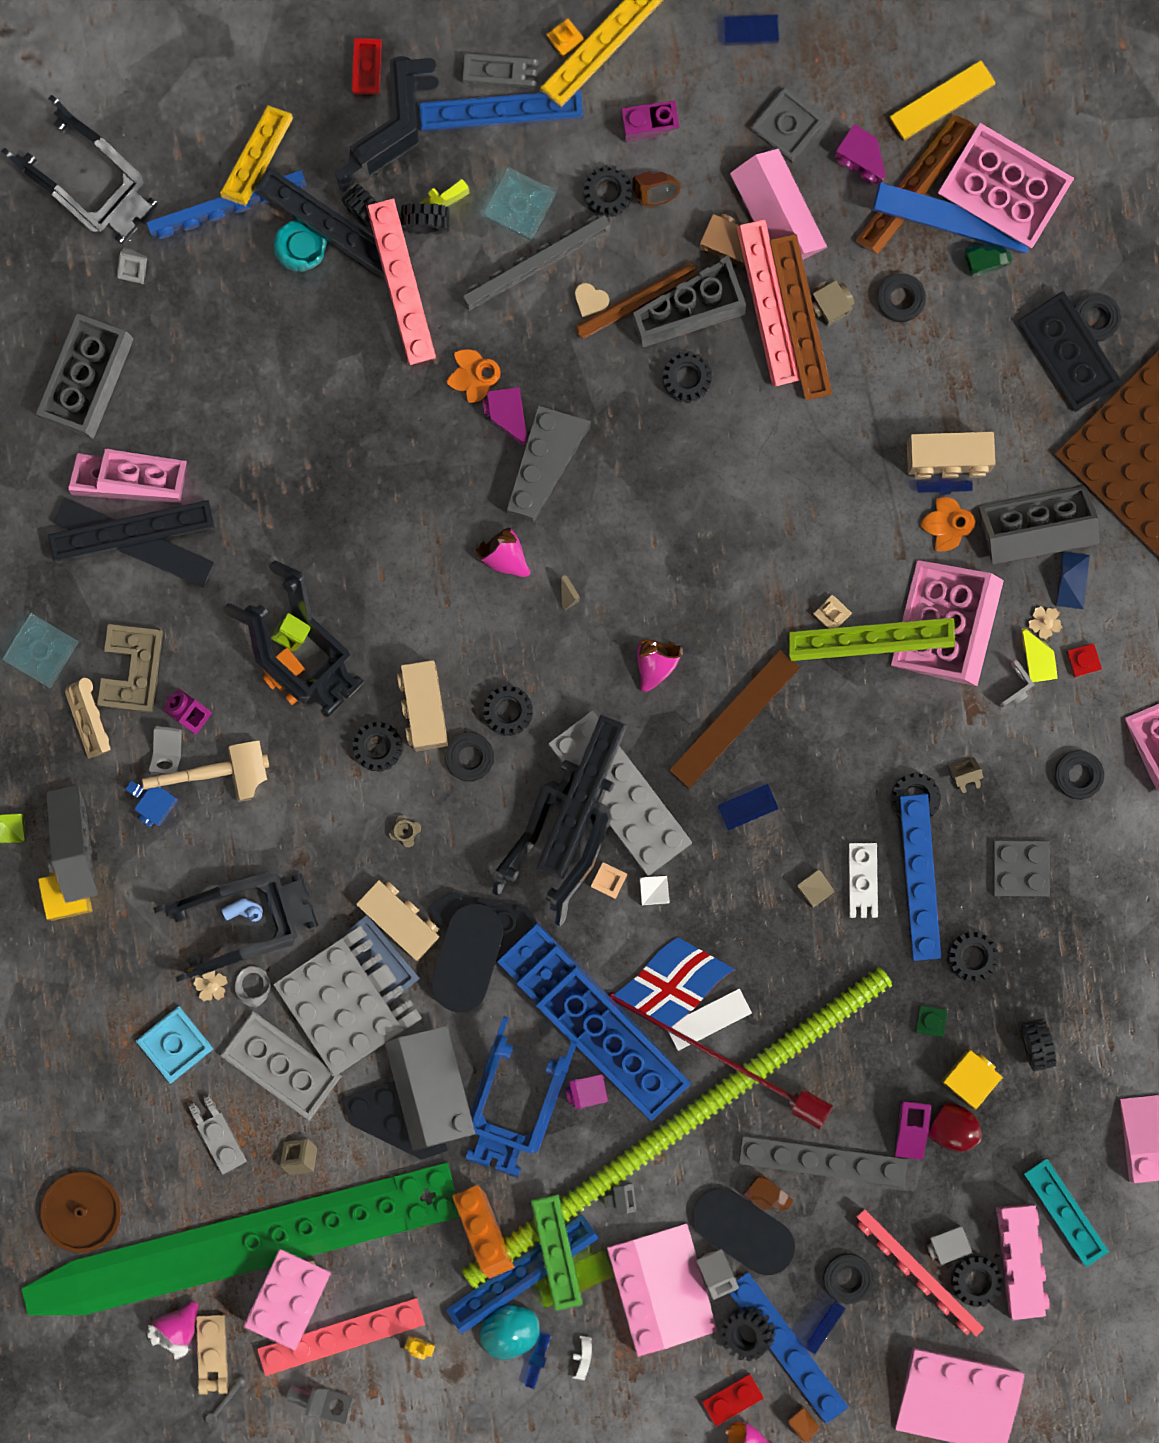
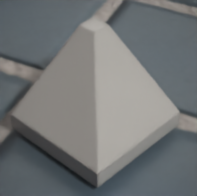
M124 247L120 252L117 278L143 284L148 257Z

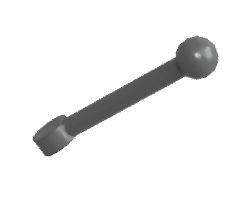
M238 1376L235 1379L234 1386L213 1413H209L206 1416L207 1424L212 1425L217 1421V1415L238 1388L245 1385L246 1380L243 1376Z

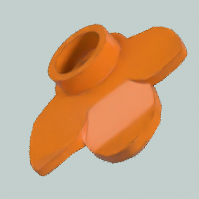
M474 350L455 352V359L460 368L451 374L447 384L455 390L467 391L469 403L483 400L487 396L490 386L494 385L500 378L498 364L491 359H483ZM490 369L492 375L485 378L482 376V371Z
M941 497L936 499L937 511L926 515L920 525L928 533L937 535L935 550L945 552L958 547L962 536L969 535L973 531L975 518L970 511L961 509L956 500L949 497ZM963 517L966 523L963 527H958L957 520Z

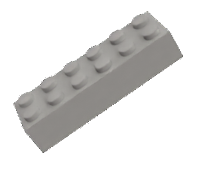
M591 711L549 743V747L561 763L566 759L580 765L599 720L594 711ZM619 746L606 779L615 784L611 792H605L601 803L611 808L610 828L647 877H649L693 842Z

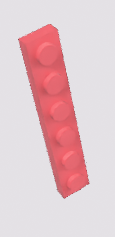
M394 198L366 205L408 365L436 358Z
M764 219L736 226L772 386L799 381L801 377L766 221Z
M861 1209L855 1216L859 1220L856 1225L867 1236L872 1233L879 1240L876 1245L887 1256L892 1252L899 1259L896 1265L907 1276L912 1272L919 1279L916 1285L927 1296L932 1292L939 1299L935 1304L946 1315L952 1312L959 1319L955 1324L966 1335L972 1332L977 1336L984 1328L865 1209Z
M414 1298L304 1333L296 1350L278 1342L258 1348L257 1350L265 1376L423 1326L425 1321L418 1299Z

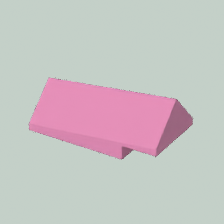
M779 149L756 154L730 173L752 221L765 219L770 240L797 234L803 259L827 248Z
M105 449L103 457L77 453L69 484V492L75 496L180 503L186 461Z

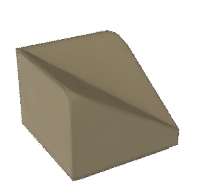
M820 869L796 886L812 908L835 892Z
M307 1138L284 1142L280 1167L290 1175L314 1172L317 1146Z

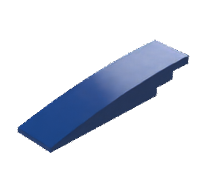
M538 922L497 959V962L516 980L517 985L536 1003V1006L571 1041H576V1046L651 1121L691 1085L686 1076Z

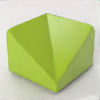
M288 613L278 623L271 638L290 651L295 652L303 644L310 631V626Z
M0 815V844L25 842L24 815Z

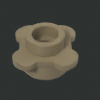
M404 815L398 816L396 819L397 824L389 832V836L394 841L402 842L405 847H412L416 834L421 832V825L418 822L413 823L407 820V817ZM403 829H407L408 833L404 834Z

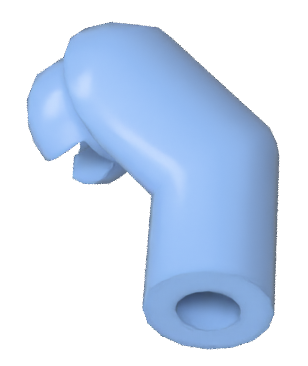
M241 898L221 908L227 921L238 915H242L252 922L259 921L262 918V907L258 903L246 898Z

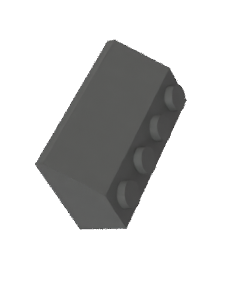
M1086 486L979 506L986 548L992 564L1006 563L1013 560L1100 544L1098 516Z

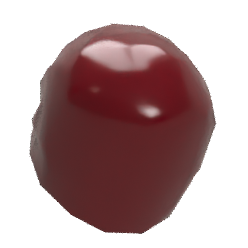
M947 1102L935 1119L928 1136L933 1142L945 1149L963 1153L973 1149L981 1141L982 1131L980 1123L973 1113L958 1104Z

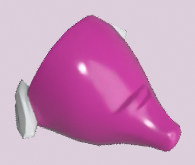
M190 1301L182 1308L154 1319L148 1325L149 1330L147 1331V1337L150 1338L151 1344L153 1346L159 1344L174 1353V1359L185 1356L194 1334L195 1320L199 1308L198 1304L195 1301Z

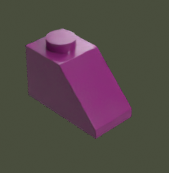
M520 388L487 392L488 399L483 400L485 416H491V423L522 446L527 445Z

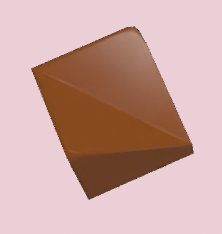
M803 1406L787 1418L788 1424L804 1443H807L819 1429L818 1423Z

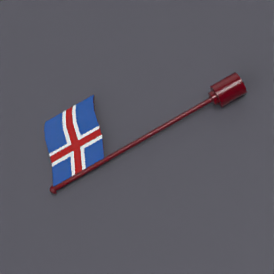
M678 937L663 947L636 978L617 993H608L621 1006L789 1099V1106L793 1108L791 1111L792 1115L819 1130L824 1126L833 1109L832 1104L805 1089L802 1093L796 1092L793 1096L672 1028L692 1012L719 981L736 969Z

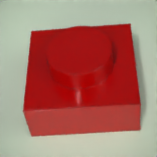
M1094 643L1067 651L1074 678L1102 670Z

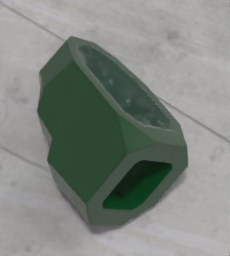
M978 244L964 250L965 261L972 277L1009 266L1012 262L1010 252L1003 246L993 247L989 244Z

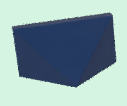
M1062 552L1056 606L1084 609L1090 555Z

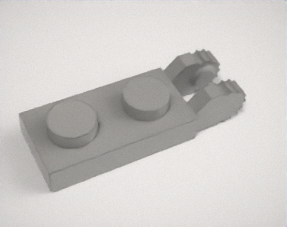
M208 1094L203 1098L206 1107L213 1115L212 1118L204 1121L198 1106L194 1102L188 1105L198 1124L197 1128L223 1175L247 1162V1159L222 1112H219L213 1099Z

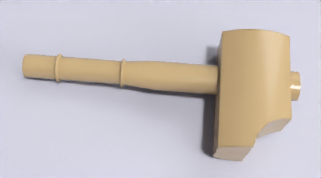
M260 741L236 744L227 748L229 761L141 779L143 789L160 788V786L205 780L232 774L237 802L247 801L254 797L256 787L267 780L265 768H269L267 754L262 755Z

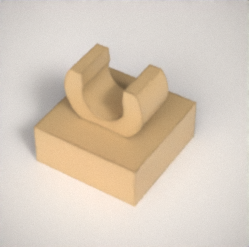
M832 594L813 616L827 629L839 628L852 612Z

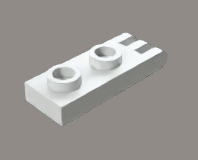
M849 843L850 918H856V907H860L861 918H867V907H871L872 918H878L877 843Z

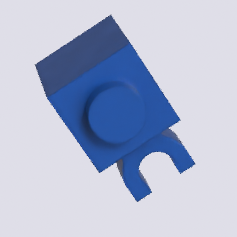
M131 781L125 789L140 799L134 810L140 813L137 818L149 827L153 823L160 827L178 801L177 798L161 787L149 788L146 791L134 781Z

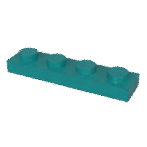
M1047 1158L1023 1173L1085 1267H1088L1109 1253Z

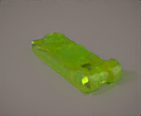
M604 1250L574 1263L580 1292L615 1276ZM548 1276L534 1284L536 1291L539 1290L543 1297L541 1302L544 1308L554 1305Z

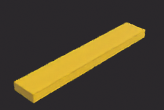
M623 0L541 86V91L561 108L663 0Z

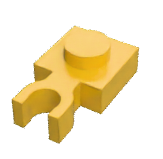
M409 1335L405 1348L409 1349V1355L425 1359L426 1356H432L436 1344Z

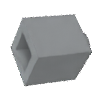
M960 1225L930 1236L931 1244L926 1245L932 1261L937 1259L941 1265L972 1253L964 1230Z
M722 1249L717 1252H709L697 1260L713 1300L739 1289Z

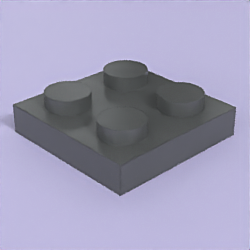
M994 841L993 896L1049 897L1050 841Z

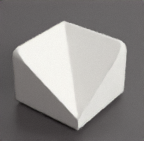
M667 876L640 878L642 906L669 904Z

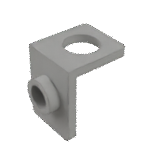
M1017 659L1011 663V666L1025 687L1000 704L1001 708L1011 701L1014 705H1017L1028 697L1026 691L1035 685Z
M155 726L153 756L149 767V774L159 776L178 771L181 759V729ZM167 761L172 764V767L160 769L157 767V764Z

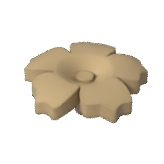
M1042 606L1035 608V612L1032 615L1034 619L1029 621V628L1034 633L1039 631V638L1046 640L1052 636V632L1059 633L1060 629H1062L1061 621L1055 620L1060 612L1056 608H1048L1046 612Z
M215 971L202 975L203 978H195L193 984L196 986L197 991H201L200 999L211 1001L213 996L217 1000L224 998L225 989L221 986L228 983L226 976L220 973L215 976Z

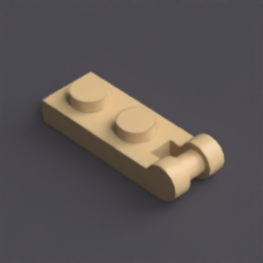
M82 678L76 683L68 685L65 689V694L87 757L90 759L111 749L108 736L104 732L100 720L99 710L95 706L91 695L93 684L88 678Z
M226 1314L197 1316L199 1395H206L211 1391L227 1394ZM208 1372H218V1380H208Z

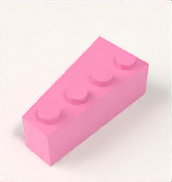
M1029 1203L996 1207L1009 1318L1017 1320L1046 1316L1045 1309H1049V1299L1047 1292L1043 1293L1042 1281H1046L1044 1265H1041L1040 1262L1042 1242L1041 1238L1038 1237L1037 1226L1039 1225L1037 1209H1035V1205Z

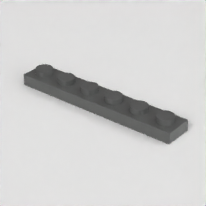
M604 215L600 218L598 216L591 217L583 223V228L576 232L574 229L565 232L560 236L561 240L553 245L550 242L542 245L536 250V255L529 259L527 256L518 259L513 263L514 267L506 272L503 269L495 272L489 277L490 281L482 286L480 283L469 287L466 290L467 294L463 296L469 311L609 231L610 223Z
M742 1136L739 1164L904 1187L908 1159Z

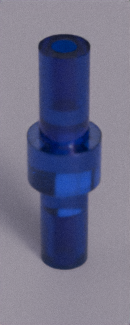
M942 478L939 481L917 482L918 493L939 492V495H951V492L973 491V481H951L950 478Z
M541 1332L535 1353H531L528 1363L531 1366L525 1382V1386L528 1388H536L541 1368H545L547 1361L545 1355L552 1336L550 1334Z

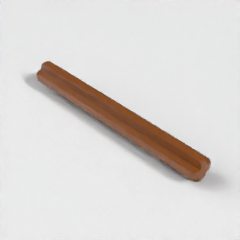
M688 263L578 323L575 327L579 336L585 339L660 296L676 289V286L693 279L698 275L695 265Z

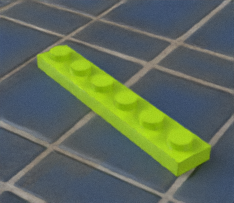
M953 618L790 632L791 661L955 647V623Z

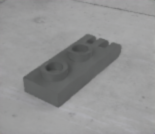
M465 54L463 83L536 88V81L526 80V77H537V71L527 69V67H537L538 60Z

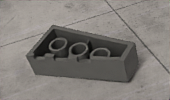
M727 255L711 268L704 269L693 279L681 283L670 293L660 296L634 312V325L643 348L746 315V303L729 255Z
M538 406L507 508L508 515L532 522L535 521L554 486L590 429L591 421Z
M75 785L46 792L47 803L43 804L45 818L48 820L44 821L47 837H50L45 839L47 851L50 855L47 856L50 873L55 872L65 903L98 896L97 886L93 879L95 877V870L90 855L92 854V849L88 836L89 828L86 807L80 787Z

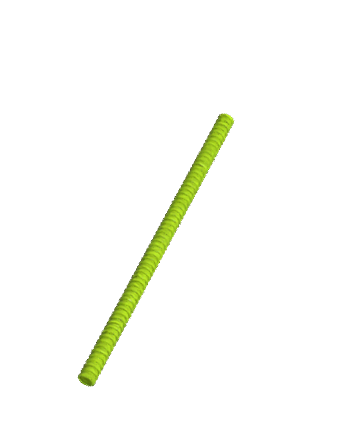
M877 966L874 973L870 971L867 978L862 977L860 983L855 982L853 988L848 987V992H841V997L833 998L834 1002L826 1003V1008L821 1007L819 1013L814 1012L812 1018L807 1017L805 1023L800 1022L797 1029L793 1027L790 1034L786 1032L783 1039L780 1037L777 1039L778 1042L776 1044L774 1042L771 1043L769 1049L767 1047L764 1048V1053H757V1058H751L750 1063L743 1064V1068L765 1079L767 1073L772 1074L774 1068L779 1069L781 1063L786 1064L789 1057L793 1059L796 1052L800 1054L803 1047L807 1049L810 1042L813 1044L817 1037L819 1039L822 1038V1033H829V1028L832 1027L834 1029L838 1022L841 1024L844 1017L849 1018L851 1012L856 1013L858 1007L863 1008L865 1002L870 1003L872 997L877 998L879 992L884 993V988L892 987L890 978L882 968ZM736 1070L735 1074H729L728 1079L723 1078L721 1084L716 1083L713 1090L709 1088L706 1095L702 1093V1098L699 1100L697 1098L694 1099L695 1103L692 1105L690 1103L687 1104L688 1108L685 1110L683 1108L680 1109V1114H673L674 1118L671 1120L667 1119L664 1125L660 1124L658 1130L653 1129L651 1135L646 1134L644 1140L639 1139L637 1145L632 1144L629 1151L625 1149L622 1156L618 1154L616 1156L618 1159L615 1161L613 1159L610 1160L611 1164L608 1166L606 1164L603 1165L601 1171L596 1170V1175H589V1180L581 1181L582 1185L574 1186V1191L569 1190L567 1191V1196L562 1195L560 1197V1204L564 1221H570L569 1217L572 1215L574 1217L577 1216V1211H584V1206L587 1205L589 1207L591 1201H597V1197L600 1195L604 1196L606 1190L611 1191L613 1185L618 1186L619 1181H625L628 1174L632 1176L635 1169L637 1171L640 1170L639 1166L642 1164L644 1166L647 1165L646 1161L649 1159L651 1161L654 1160L653 1156L656 1154L658 1156L661 1155V1150H668V1145L676 1144L675 1140L683 1139V1134L688 1135L690 1129L695 1130L697 1124L702 1125L705 1118L709 1120L712 1113L716 1115L718 1113L716 1110L719 1108L723 1110L726 1103L728 1105L731 1104L733 1098L735 1100L738 1099L740 1093L745 1094V1089L753 1088L752 1084H758V1082ZM534 1216L531 1222H525L526 1225L524 1227L519 1226L517 1232L512 1231V1236L504 1237V1242L512 1262L514 1257L517 1256L519 1258L521 1256L520 1253L522 1251L526 1253L529 1246L533 1248L536 1241L540 1242ZM471 1261L469 1267L462 1268L463 1275L472 1287L478 1288V1283L486 1282L485 1278L487 1276L481 1271L478 1261L474 1263Z

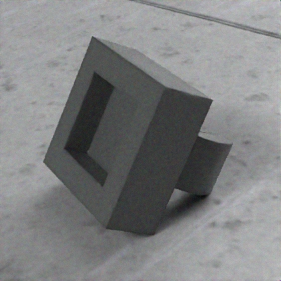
M633 1184L614 1187L615 1195L604 1196L605 1208L616 1206L617 1215L637 1211Z

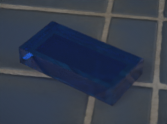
M778 14L724 17L725 46L779 43Z
M768 784L717 806L728 831L779 809Z
M838 1302L832 1304L805 1345L809 1352L814 1355L817 1353L846 1308Z

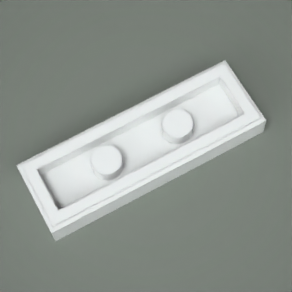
M740 989L688 1014L672 1028L695 1041H699L752 1014ZM669 1033L678 1051L691 1045Z

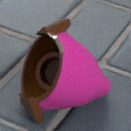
M510 527L496 534L487 544L484 541L481 542L479 548L475 550V558L482 560L495 571L520 577H527L531 573L525 562L518 536Z
M646 639L639 641L637 659L640 672L639 688L641 691L648 692L672 673L683 654L681 646H676L671 641H669L668 645Z

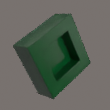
M919 1006L915 1033L944 1037L948 1010Z

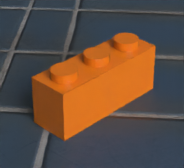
M476 1185L454 1195L453 1199L481 1271L490 1279L515 1268L486 1193Z

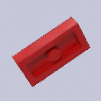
M354 38L353 94L380 95L382 39Z
M749 1373L706 1398L702 1403L715 1426H718L763 1400L764 1397Z

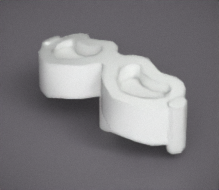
M579 1335L582 1339V1355L574 1354L573 1359L581 1360V1364L573 1379L585 1380L591 1361L592 1339L591 1337Z

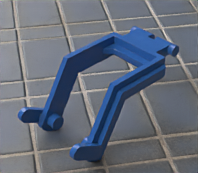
M503 1016L470 1111L475 1134L480 1135L475 1151L469 1149L465 1159L488 1167L491 1158H496L498 1161L495 1170L517 1178L521 1167L516 1166L520 1150L532 1154L540 1149L577 1042L571 1041L566 1058L560 1056L558 1062L550 1059L546 1073L553 1075L537 1124L533 1132L522 1136L487 1123L482 1113L501 1057L509 1059L513 1046L506 1044L507 1037L503 1036L509 1017Z

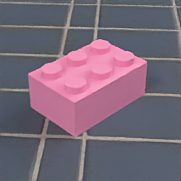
M279 1249L244 1327L296 1350L331 1273Z

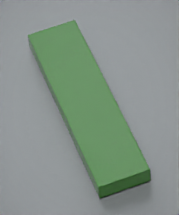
M559 1195L532 1200V1208L555 1311L583 1305Z

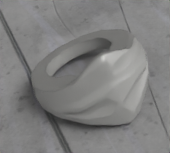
M253 966L241 970L235 983V992L238 999L242 1003L254 1008L259 1007L267 999L271 989V981L267 973L260 967ZM251 973H256L263 979L261 995L256 997H248L242 986L244 978Z

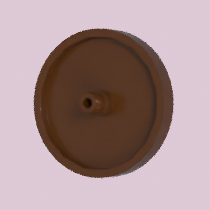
M75 1172L59 1178L49 1187L41 1204V1221L47 1236L60 1248L74 1253H87L106 1245L115 1236L122 1219V1204L116 1189L102 1176L90 1172Z

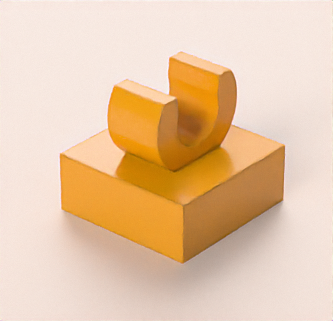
M569 18L547 34V38L562 58L585 41Z

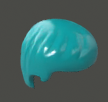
M290 221L285 226L279 228L273 240L274 253L278 261L287 269L295 272H304L319 265L324 258V250L327 245V241L298 221Z
M504 1305L486 1317L482 1322L480 1329L481 1345L493 1358L500 1360L516 1358L529 1351L535 1345L539 1336V1320L536 1314L526 1307Z

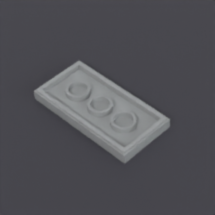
M252 1011L220 1055L309 1121L342 1077L341 1074L334 1077L326 1063L254 1011Z

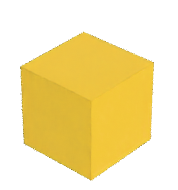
M55 872L49 873V877L38 879L47 920L54 921L93 912L90 898L65 903Z
M966 1050L940 1082L969 1107L977 1109L1003 1077L994 1070L996 1067L979 1053L976 1055L971 1050Z

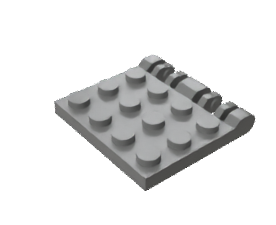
M362 926L356 928L274 984L334 1077L422 1019L417 1009H415L399 1021L397 1020L396 1016L413 1006L411 1000L403 1002L394 1011H391L386 1002L398 997L404 991L400 985L383 997L380 994V991L397 981L387 964L369 976L366 973L367 969L383 959L380 954L372 956L363 965L356 958L357 955L371 948L373 943L370 939L354 950L350 949L352 945L367 936Z

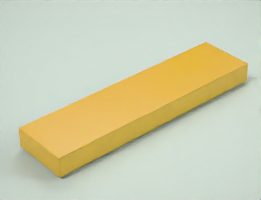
M979 61L893 114L889 119L902 140L905 141L993 87L996 82L983 62Z
M267 105L220 192L222 198L245 206L247 205L293 119L291 113Z

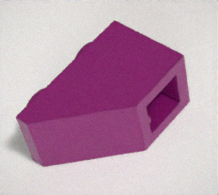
M675 100L622 108L621 117L625 143L652 139L680 128Z
M854 124L837 149L835 157L839 159L838 163L848 170L853 168L860 172L861 178L873 185L875 182L877 184L883 183L886 174L878 140L875 136Z
M602 1074L570 1081L571 1087L566 1088L569 1105L575 1104L576 1109L608 1102Z
M901 1101L895 1157L923 1160L931 1105Z

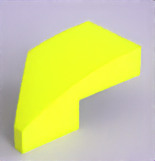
M461 179L441 195L433 188L428 192L429 196L420 203H436L446 207L468 195L469 187Z
M1022 628L1028 676L1032 682L1057 679L1053 649L1033 635L1028 629Z

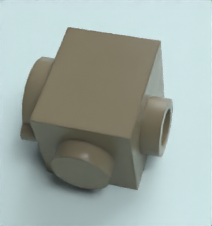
M825 281L814 288L815 293L811 297L814 312L817 318L820 316L823 318L827 327L851 314L852 305L855 302L850 291L842 281L839 283L834 281L830 284L828 281Z

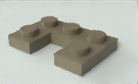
M108 624L104 651L131 655L128 681L101 678L98 706L153 713L163 638L162 630Z

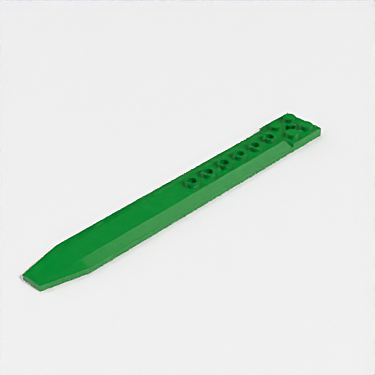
M447 1162L73 1260L21 1288L28 1316L88 1315L271 1267L279 1249L301 1259L460 1217L453 1199L456 1191ZM429 1188L430 1192H435L436 1197L432 1199V1204L427 1205L426 1201H421L420 1196L424 1194V1189Z

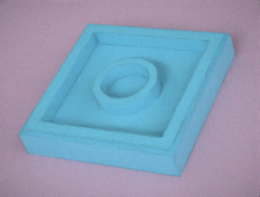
M180 1006L136 1040L170 1084L214 1049Z

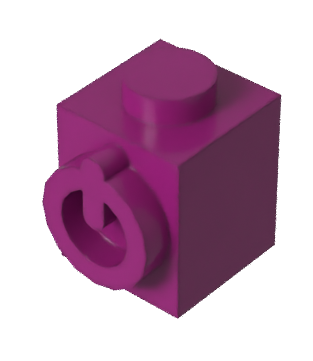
M180 688L167 697L166 705L163 708L164 712L194 734L199 732L212 714L210 710Z

